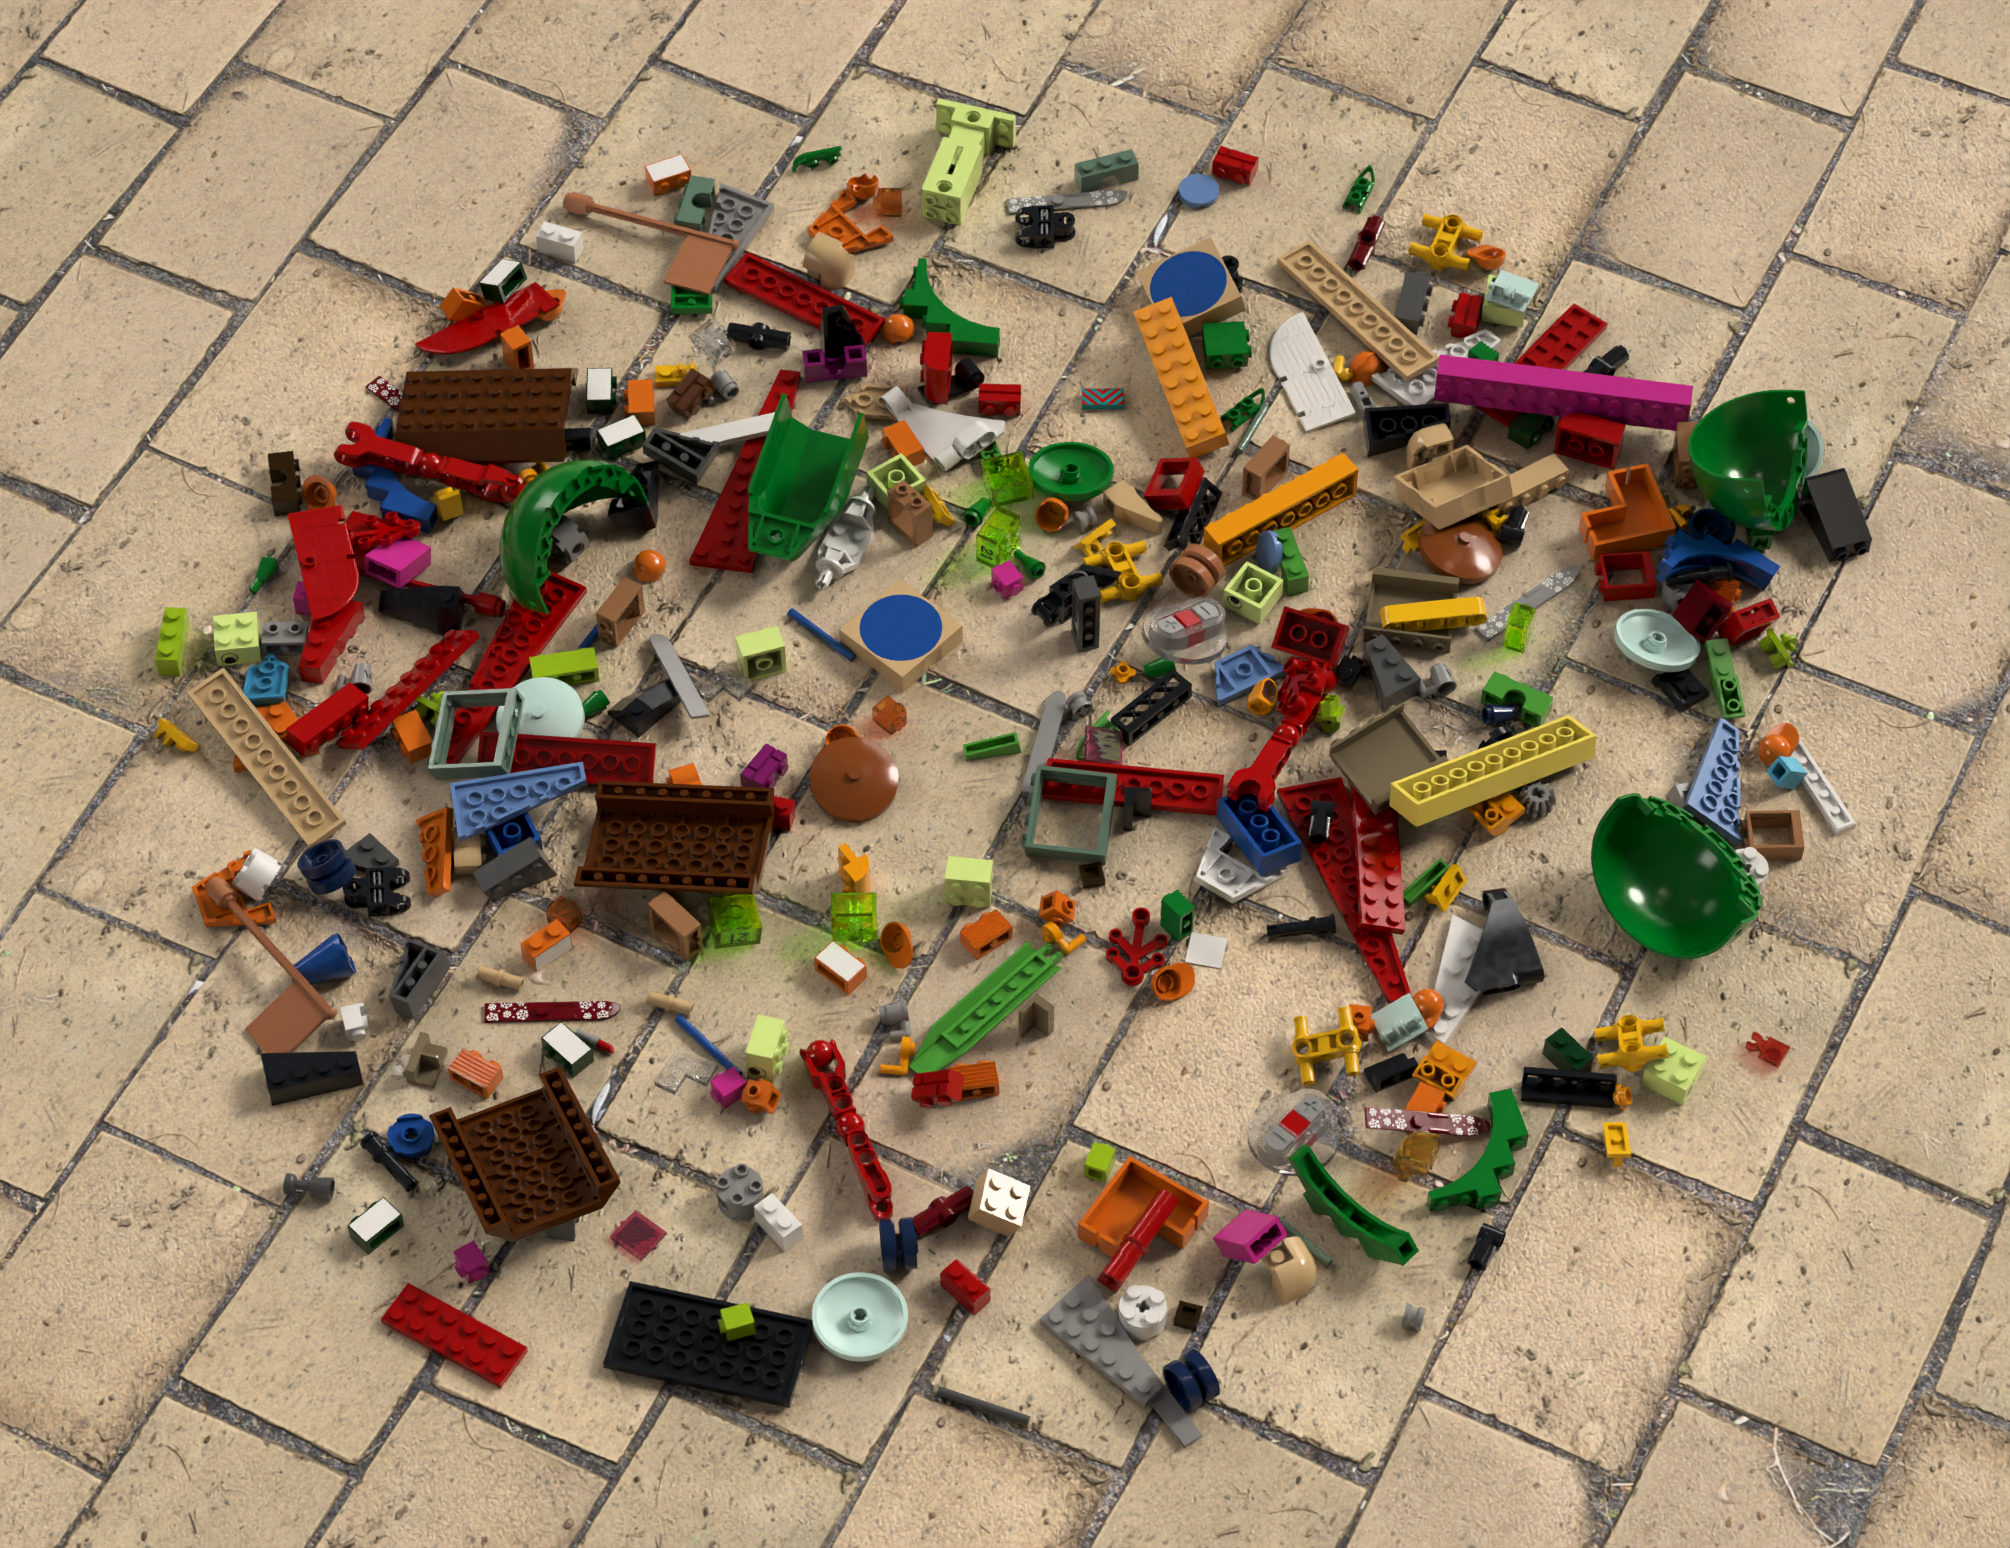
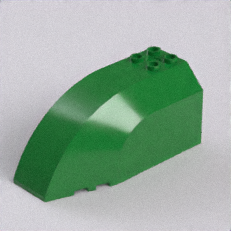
M782 393L748 487L749 551L789 562L796 561L840 514L849 496L869 439L863 413L859 412L851 437L848 439L812 430L794 419L787 395Z

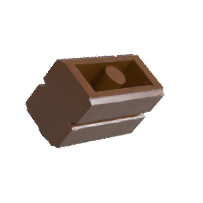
M691 368L666 401L673 411L689 420L692 415H696L699 412L705 399L708 400L712 396L714 386L709 378Z

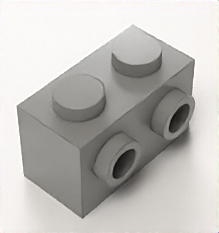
M307 621L263 622L262 647L264 656L270 652L275 656L302 655L309 633Z

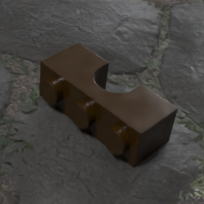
M293 451L268 454L271 482L283 483L279 486L271 487L274 515L282 516L300 512L303 496L302 492H298V488H302L301 477L296 473L300 471L299 459L294 458Z

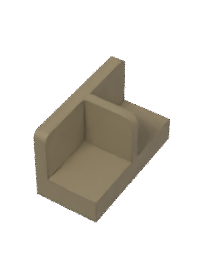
M420 1032L405 1069L407 1082L433 1088L447 1056L448 1048L431 1044L429 1034Z

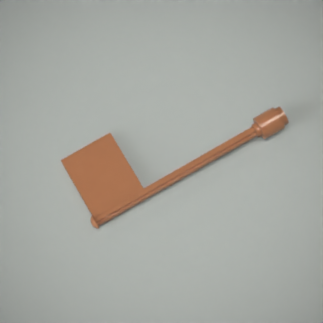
M576 192L566 193L563 200V208L567 209L568 212L588 216L594 212L686 237L663 282L667 285L708 296L731 252L736 251L739 246L737 239L731 240L595 204L591 196Z
M218 876L212 877L205 885L206 894L220 909L229 908L294 980L245 1030L266 1053H292L322 1023L335 1018L337 1010L324 1000L236 903L237 893L223 878Z

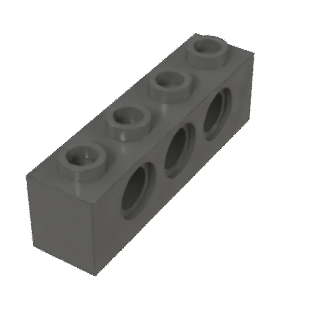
M1094 575L1072 580L1071 633L1078 652L1099 648L1101 595Z

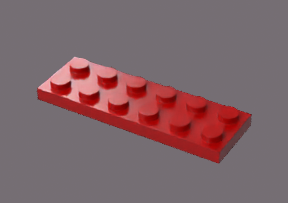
M407 1283L381 1318L382 1324L499 1388L503 1387L528 1352L527 1347L410 1283Z

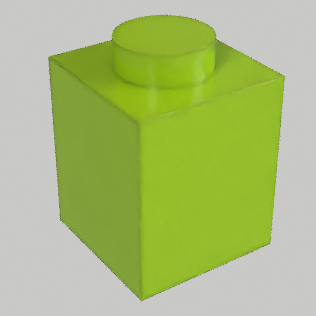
M1094 1142L1084 1164V1176L1106 1183L1116 1161V1149L1105 1143Z
M748 1302L720 1310L721 1319L717 1320L721 1334H726L728 1341L756 1334L755 1322Z

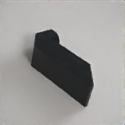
M1081 564L1073 570L1084 571L1088 576L1094 575L1097 587L1106 588L1118 580L1122 573Z

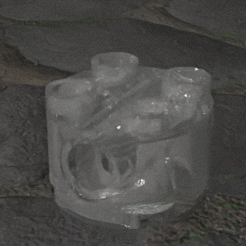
M713 318L707 320L689 335V339L694 344L692 350L698 357L704 356L707 365L711 369L715 368L736 351V345L732 337L728 340L726 336L728 334L727 330Z

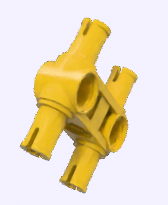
M1425 213L1421 226L1438 230L1432 245L1429 247L1411 242L1408 255L1425 259L1430 264V267L1435 270L1453 267L1467 272L1471 259L1455 255L1454 252L1462 238L1480 243L1483 237V230L1467 226L1461 217L1455 214L1440 218Z
M1144 540L1127 545L1118 541H1112L1100 553L1083 558V564L1104 566L1107 569L1122 572L1118 580L1114 582V586L1099 590L1102 603L1117 598L1130 602L1135 601L1147 589L1163 585V578L1160 572L1142 577L1139 575L1131 557L1147 553V546Z
M1349 1006L1337 1009L1340 1028L1309 1035L1307 1017L1296 1016L1293 1018L1296 1037H1294L1291 1050L1295 1055L1297 1066H1300L1301 1080L1304 1086L1316 1083L1313 1064L1342 1057L1345 1060L1346 1075L1349 1077L1360 1075L1358 1055L1361 1052L1362 1042L1358 1037V1029L1353 1025L1352 1010ZM1348 1038H1353L1351 1044L1345 1045V1041ZM1304 1047H1309L1305 1054L1300 1055Z
M1624 1015L1619 1018L1615 1025L1594 1028L1597 1043L1617 1039L1620 1048L1617 1052L1597 1054L1599 1069L1620 1066L1627 1071L1636 1072L1643 1069L1648 1061L1669 1058L1667 1044L1646 1047L1643 1042V1037L1647 1034L1665 1032L1663 1017L1642 1020L1635 1015Z

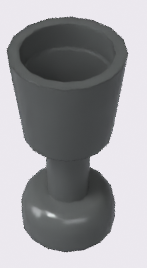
M287 1173L284 1179L283 1192L284 1194L291 1195L296 1190L309 1191L310 1196L331 1201L335 1190V1179L333 1177H313L308 1182L297 1180L296 1175Z

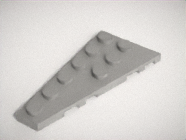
M721 183L708 234L731 240L737 239L739 246L736 251L731 252L712 289L713 292H716L724 278L774 211L773 203Z
M1090 1274L1040 1318V1324L1144 1408L1162 1393L1161 1386Z

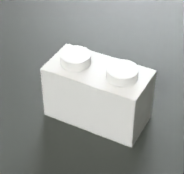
M544 221L536 235L539 253L576 263L584 249L582 232Z
M773 1193L754 1206L755 1221L784 1252L803 1239L802 1224Z

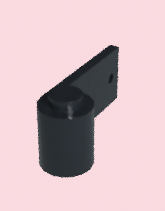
M962 359L955 366V375L951 377L949 397L974 390L979 387V383L984 382V374L971 359ZM924 385L917 387L919 393L928 404L933 403L925 396Z

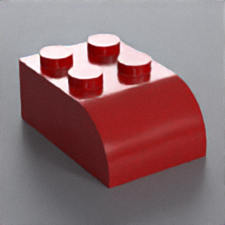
M927 332L926 340H922V353H920V365H922L920 381L924 382V393L930 401L948 405L953 370L952 333Z
M1570 413L1564 416L1557 426L1554 453L1615 470L1622 451L1626 425L1585 413Z
M1284 606L1271 648L1307 660L1313 659L1320 664L1327 662L1330 663L1331 667L1337 668L1350 627Z

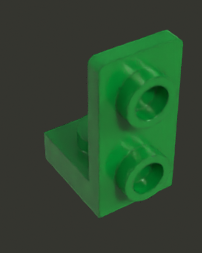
M1745 527L1748 546L1755 550L1770 549L1774 537L1773 531H1761Z

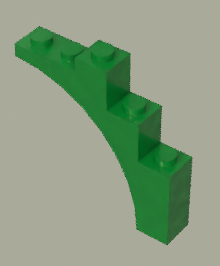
M919 258L918 265L913 267V279H915V282H911V289H906L905 296L900 298V309H903V314L912 319H922V327H926V336L927 332L952 333L953 354L998 357L1000 328L971 322L946 307L935 295L929 283L927 259Z
M1512 1088L1489 1093L1487 1106L1491 1118V1138L1484 1154L1474 1167L1461 1178L1444 1187L1428 1192L1426 1204L1429 1211H1442L1451 1206H1464L1473 1201L1477 1209L1492 1208L1500 1204L1501 1189L1497 1179L1502 1180L1513 1175L1515 1161L1510 1150L1518 1151L1523 1147H1527L1529 1136Z
M1303 1144L1288 1158L1306 1190L1303 1196L1312 1212L1330 1216L1340 1235L1358 1239L1368 1257L1404 1266L1419 1251L1409 1232L1397 1229L1383 1222L1350 1197L1329 1175L1309 1145Z

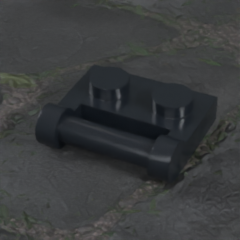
M1689 669L1657 674L1651 680V683L1656 688L1659 687L1675 705L1674 708L1679 713L1709 696V691ZM1667 682H1669V683L1671 684V686H1672L1684 699H1681V698L1670 688V686L1667 684Z

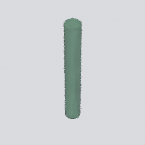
M1261 405L1236 447L1235 451L1238 454H1243L1269 410L1267 405Z
M1281 1216L1278 1217L1288 1236L1301 1238L1311 1255L1326 1268L1332 1264L1333 1260Z

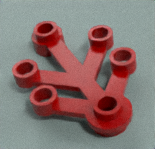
M392 511L385 515L387 524L396 525L395 527L379 522L377 516L372 514L366 516L364 521L366 527H372L374 530L354 532L352 529H348L352 546L358 543L361 550H366L377 542H380L382 547H387L403 536L405 538L416 537L420 534L421 524L413 519L402 520L398 517L397 512Z
M1294 657L1286 661L1283 666L1286 678L1277 696V700L1280 701L1277 706L1278 712L1285 715L1288 708H1290L1294 712L1298 711L1300 713L1306 708L1307 701H1305V697L1301 694L1300 683L1307 682L1312 686L1318 683L1320 675L1315 672L1319 666L1316 661L1310 659L1309 661L1302 662L1301 659H1295ZM1306 670L1308 672L1307 674L1299 675L1301 671Z
M1143 907L1136 908L1132 913V923L1135 925L1132 945L1123 937L1120 929L1115 928L1109 932V941L1120 946L1130 957V964L1120 956L1119 950L1114 947L1107 949L1106 960L1118 966L1122 971L1121 979L1128 986L1139 985L1143 981L1146 972L1153 968H1162L1165 963L1163 954L1154 953L1150 960L1139 965V960L1155 949L1162 950L1167 947V937L1164 934H1157L1152 941L1142 946L1144 927L1150 922V912ZM1163 940L1164 943H1158L1157 941ZM1110 954H1116L1115 957H1111V956H1109V955H1110ZM1160 959L1161 962H1155L1154 960Z

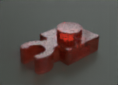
M1756 1032L1752 1033L1751 1039L1757 1043L1747 1041L1745 1047L1751 1052L1758 1051L1759 1059L1777 1068L1780 1067L1790 1050V1046L1772 1037H1769L1767 1041L1763 1040V1037Z

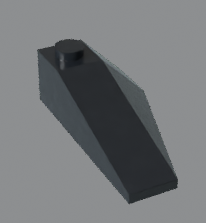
M843 304L822 308L819 336L820 348L823 349L824 356L827 358H838L844 353V346L865 345V341Z
M428 586L381 590L378 611L398 620L414 624L419 628L430 630L435 634L444 635L452 629L461 630L466 595L459 586Z
M689 675L692 683L697 689L700 686V682L693 678L691 675ZM667 678L622 698L607 713L639 738L676 707L681 700L670 679Z

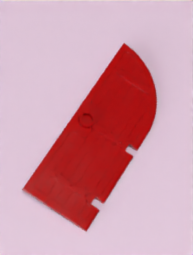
M534 282L513 293L504 303L495 302L483 309H478L474 314L417 342L415 346L427 353L439 355L466 352L498 338V333H503L517 325L521 326L539 317V312L546 313L560 306V304L537 282Z
M342 505L287 514L313 622L328 618L345 608L355 596L359 585V572L356 560H347L348 557L354 556L347 524H338V522L345 521Z

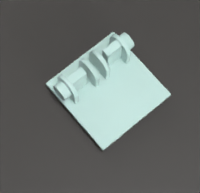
M1501 270L1495 282L1491 281L1488 288L1490 291L1485 299L1524 313L1540 284Z
M1410 993L1371 1015V1019L1375 1020L1374 1025L1379 1033L1378 1036L1382 1043L1385 1044L1388 1052L1429 1030Z

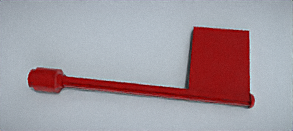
M352 511L346 521L348 529H352L354 532L374 530L372 527H366L364 518L368 515ZM377 517L379 522H382L390 527L396 526L394 524H387L386 519ZM380 542L375 543L366 550H361L358 543L352 546L354 556L348 557L347 560H356L359 575L377 579L365 573V555L380 545ZM412 579L403 587L416 588L436 585ZM480 592L475 596L465 594V603L472 605L476 613L494 618L503 616L506 601L502 600L500 596Z

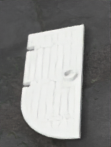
M1300 312L1286 320L1277 329L1271 340L1269 357L1278 379H1287L1281 385L1296 414H1305V416L1299 418L1305 432L1308 433L1355 416L1356 412L1304 312Z

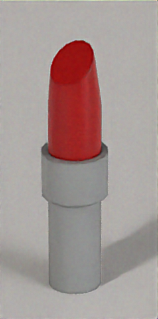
M576 1030L575 1034L588 1043V1045L614 1054V1047L611 1044L583 1030Z

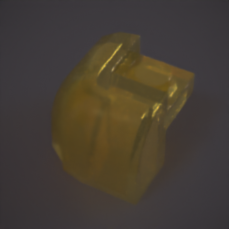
M1419 1130L1405 1135L1399 1143L1391 1162V1166L1396 1167L1395 1170L1399 1171V1181L1407 1183L1411 1172L1427 1176L1429 1169L1432 1170L1439 1152L1440 1135Z

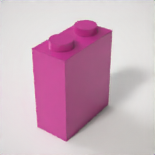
M404 536L394 541L390 546L382 547L378 545L365 555V573L399 589L431 565V547Z
M1245 1209L1213 1237V1240L1223 1257L1256 1264L1287 1237L1288 1234L1278 1216Z

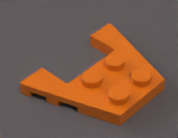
M846 189L840 193V197L837 200H833L830 208L825 213L823 212L808 228V234L812 238L818 232H821L843 242L842 247L849 254L894 241L893 235L883 225L864 234L844 214L845 211L857 205L856 199Z
M282 702L256 708L283 743L286 742V728L298 720L288 704ZM319 748L317 751H315L314 753H310L307 756L320 754ZM235 755L233 762L234 772L246 771L247 769Z
M251 850L243 853V857L237 861L232 860L229 862L225 869L218 873H212L192 886V891L205 927L243 925L229 908L220 909L206 894L205 885L209 879L215 876L223 878L237 893L236 903L256 925L277 923L270 902L247 909L241 891L231 885L236 875L242 869V865L248 855H250Z

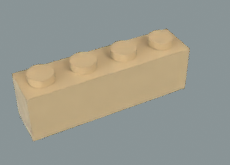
M1555 453L1509 475L1513 498L1489 509L1498 508L1499 513L1497 517L1509 514L1512 507H1517L1518 505L1525 506L1530 501L1543 497L1556 488L1563 487L1567 483L1569 469Z

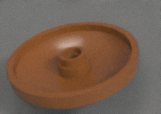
M1474 516L1467 517L1440 530L1426 521L1418 536L1419 551L1427 565L1439 575L1459 578V583L1475 584L1489 579L1495 574L1502 560V546L1497 535L1486 523Z
M860 737L841 738L826 745L815 757L809 779L810 790L818 806L831 817L850 823L869 821L884 813L895 799L899 781L898 770L891 755L876 742Z

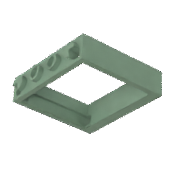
M517 688L443 692L442 702L439 704L438 720L435 722V736L431 742V755L427 761L429 763L428 770L436 780L484 778L510 773L525 700ZM504 706L494 762L446 764L457 708Z
M1037 765L1036 773H1032L1030 785L1034 786L1033 793L1028 795L1027 806H1031L1030 813L1025 815L1024 826L1028 827L1027 834L1022 836L1021 847H1025V855L1106 864L1117 774ZM1043 781L1106 788L1097 851L1034 844Z

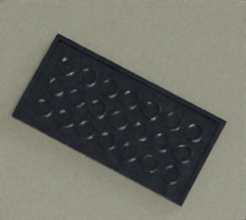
M630 1281L608 1346L603 1367L790 1408L813 1332V1324L810 1319L750 1307L755 1322L756 1334L728 1341L726 1334H721L717 1320L721 1319V1309L739 1304Z

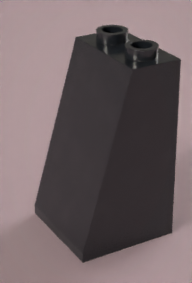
M1845 468L1805 478L1799 506L1829 562L1841 561L1848 557L1863 555L1869 552L1872 537Z

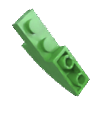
M1728 638L1707 640L1705 642L1709 662L1707 668L1719 711L1723 719L1745 717L1738 675H1735Z

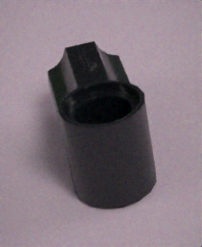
M1519 505L1512 507L1506 524L1502 526L1499 536L1500 543L1520 548L1524 537V528L1529 518V511L1525 507Z
M1312 800L1308 840H1311L1314 844H1322L1328 840L1329 826L1333 818V802Z
M1483 1223L1467 1263L1477 1271H1486L1495 1251H1499L1506 1232Z

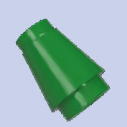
M983 497L964 511V521L972 527L981 525L991 506L990 501Z
M1164 655L1147 665H1143L1146 678L1165 676L1173 669L1176 671L1172 655L1168 657Z
M602 690L593 691L582 703L585 718L607 709L610 701Z

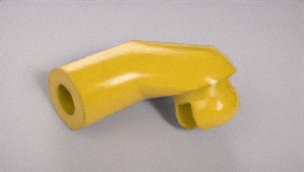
M1336 356L1333 370L1337 378L1342 382L1350 381L1353 377V371H1348L1349 368H1344L1345 358L1343 356Z

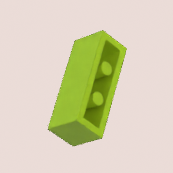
M165 607L155 657L159 675L181 676L190 626L187 608Z
M594 647L529 657L532 679L548 677L558 679L568 685L600 681Z

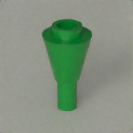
M1020 549L1014 551L1013 555L1021 562L1029 579L1036 580L1044 575L1046 569L1044 562L1025 555Z
M271 556L261 557L255 580L249 588L250 592L256 594L262 583H265L280 569L276 559Z

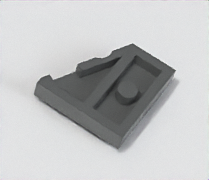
M371 833L346 850L347 856L351 858L356 866V870L366 872V868L397 867L400 865L399 859Z

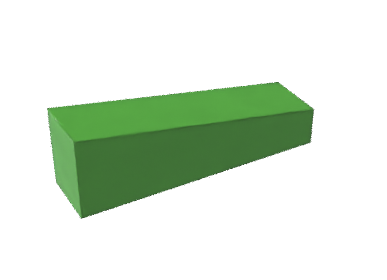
M1016 732L963 745L966 761L1021 753Z
M1439 858L1403 891V901L1411 907L1429 893L1433 885L1439 884L1450 866Z

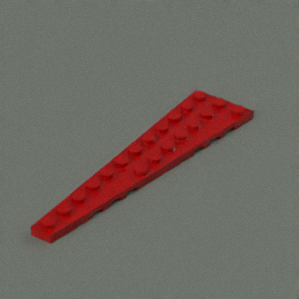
M780 369L758 416L776 412L782 393L787 395L792 414L801 372ZM767 436L746 440L689 559L690 565L753 574L758 553L748 550V487Z
M551 571V575L539 587L541 597L549 611L548 615L523 607L513 597V602L510 608L507 609L504 615L505 618L502 624L499 625L495 637L491 640L470 682L468 690L506 689L518 685L531 668L529 657H535L543 652L585 596L587 588ZM499 706L458 708L446 764L460 763L478 739L480 731H484L496 715Z
M1342 777L1278 788L1277 796L1388 1004L1408 993L1411 994L1392 933L1359 928L1353 813ZM1312 800L1334 803L1333 818L1329 826V837L1327 842L1322 844H1314L1311 840H1308Z

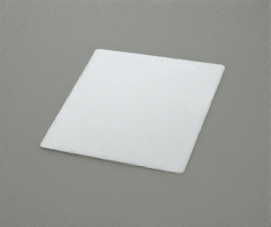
M1192 932L1185 962L1221 968L1227 938Z

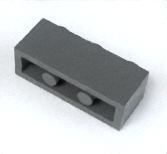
M1406 271L1394 317L1413 334L1417 335L1419 327L1424 326L1425 315H1423V311L1427 312L1429 300L1427 296L1431 297L1433 284H1430L1431 275Z

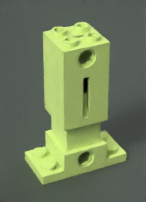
M938 98L936 103L937 131L950 134L949 138L943 137L921 189L922 217L961 225L982 175V159L984 155L990 156L994 144L1014 148L1016 143V115Z

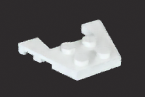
M1214 827L1195 882L1233 904L1283 878L1287 874L1288 868L1283 867L1261 876L1255 870L1222 852L1230 843L1231 836Z

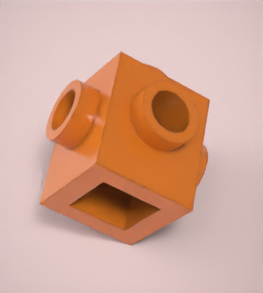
M1055 890L1041 897L1039 917L1047 922L1052 921L1058 927H1062L1074 921L1076 902Z
M1349 1004L1352 1010L1353 1025L1358 1029V1037L1361 1041L1368 1042L1369 1033L1373 1034L1375 1020H1371L1372 1007Z
M749 1079L747 1086L742 1091L741 1101L747 1106V1110L752 1113L760 1114V1112H765L773 1115L782 1093L769 1081Z

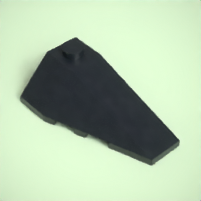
M656 461L637 464L630 474L635 476L640 482L649 502L642 503L625 498L612 499L608 511L609 519L635 532L649 531L656 528L659 463Z

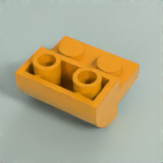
M1508 791L1465 808L1492 836H1499L1508 831V826L1525 813V808Z
M844 843L838 847V874L844 883L843 894L848 901H852L858 907L867 900L870 894L869 859L866 854L858 858L849 846Z
M1436 1040L1427 1056L1422 1058L1412 1076L1425 1084L1446 1092V1096L1456 1099L1464 1090L1465 1083L1476 1067L1477 1062Z

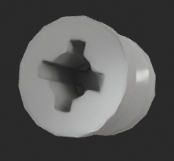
M1090 506L1085 507L1082 512L1076 511L1073 513L1075 525L1080 532L1086 531L1090 526L1095 527L1098 525L1096 513Z
M1083 691L1073 693L1066 700V705L1069 709H1072V714L1077 719L1086 717L1093 710L1092 703L1087 701V696Z
M1407 1303L1402 1327L1407 1328L1411 1326L1415 1330L1421 1331L1426 1308H1414L1412 1304Z

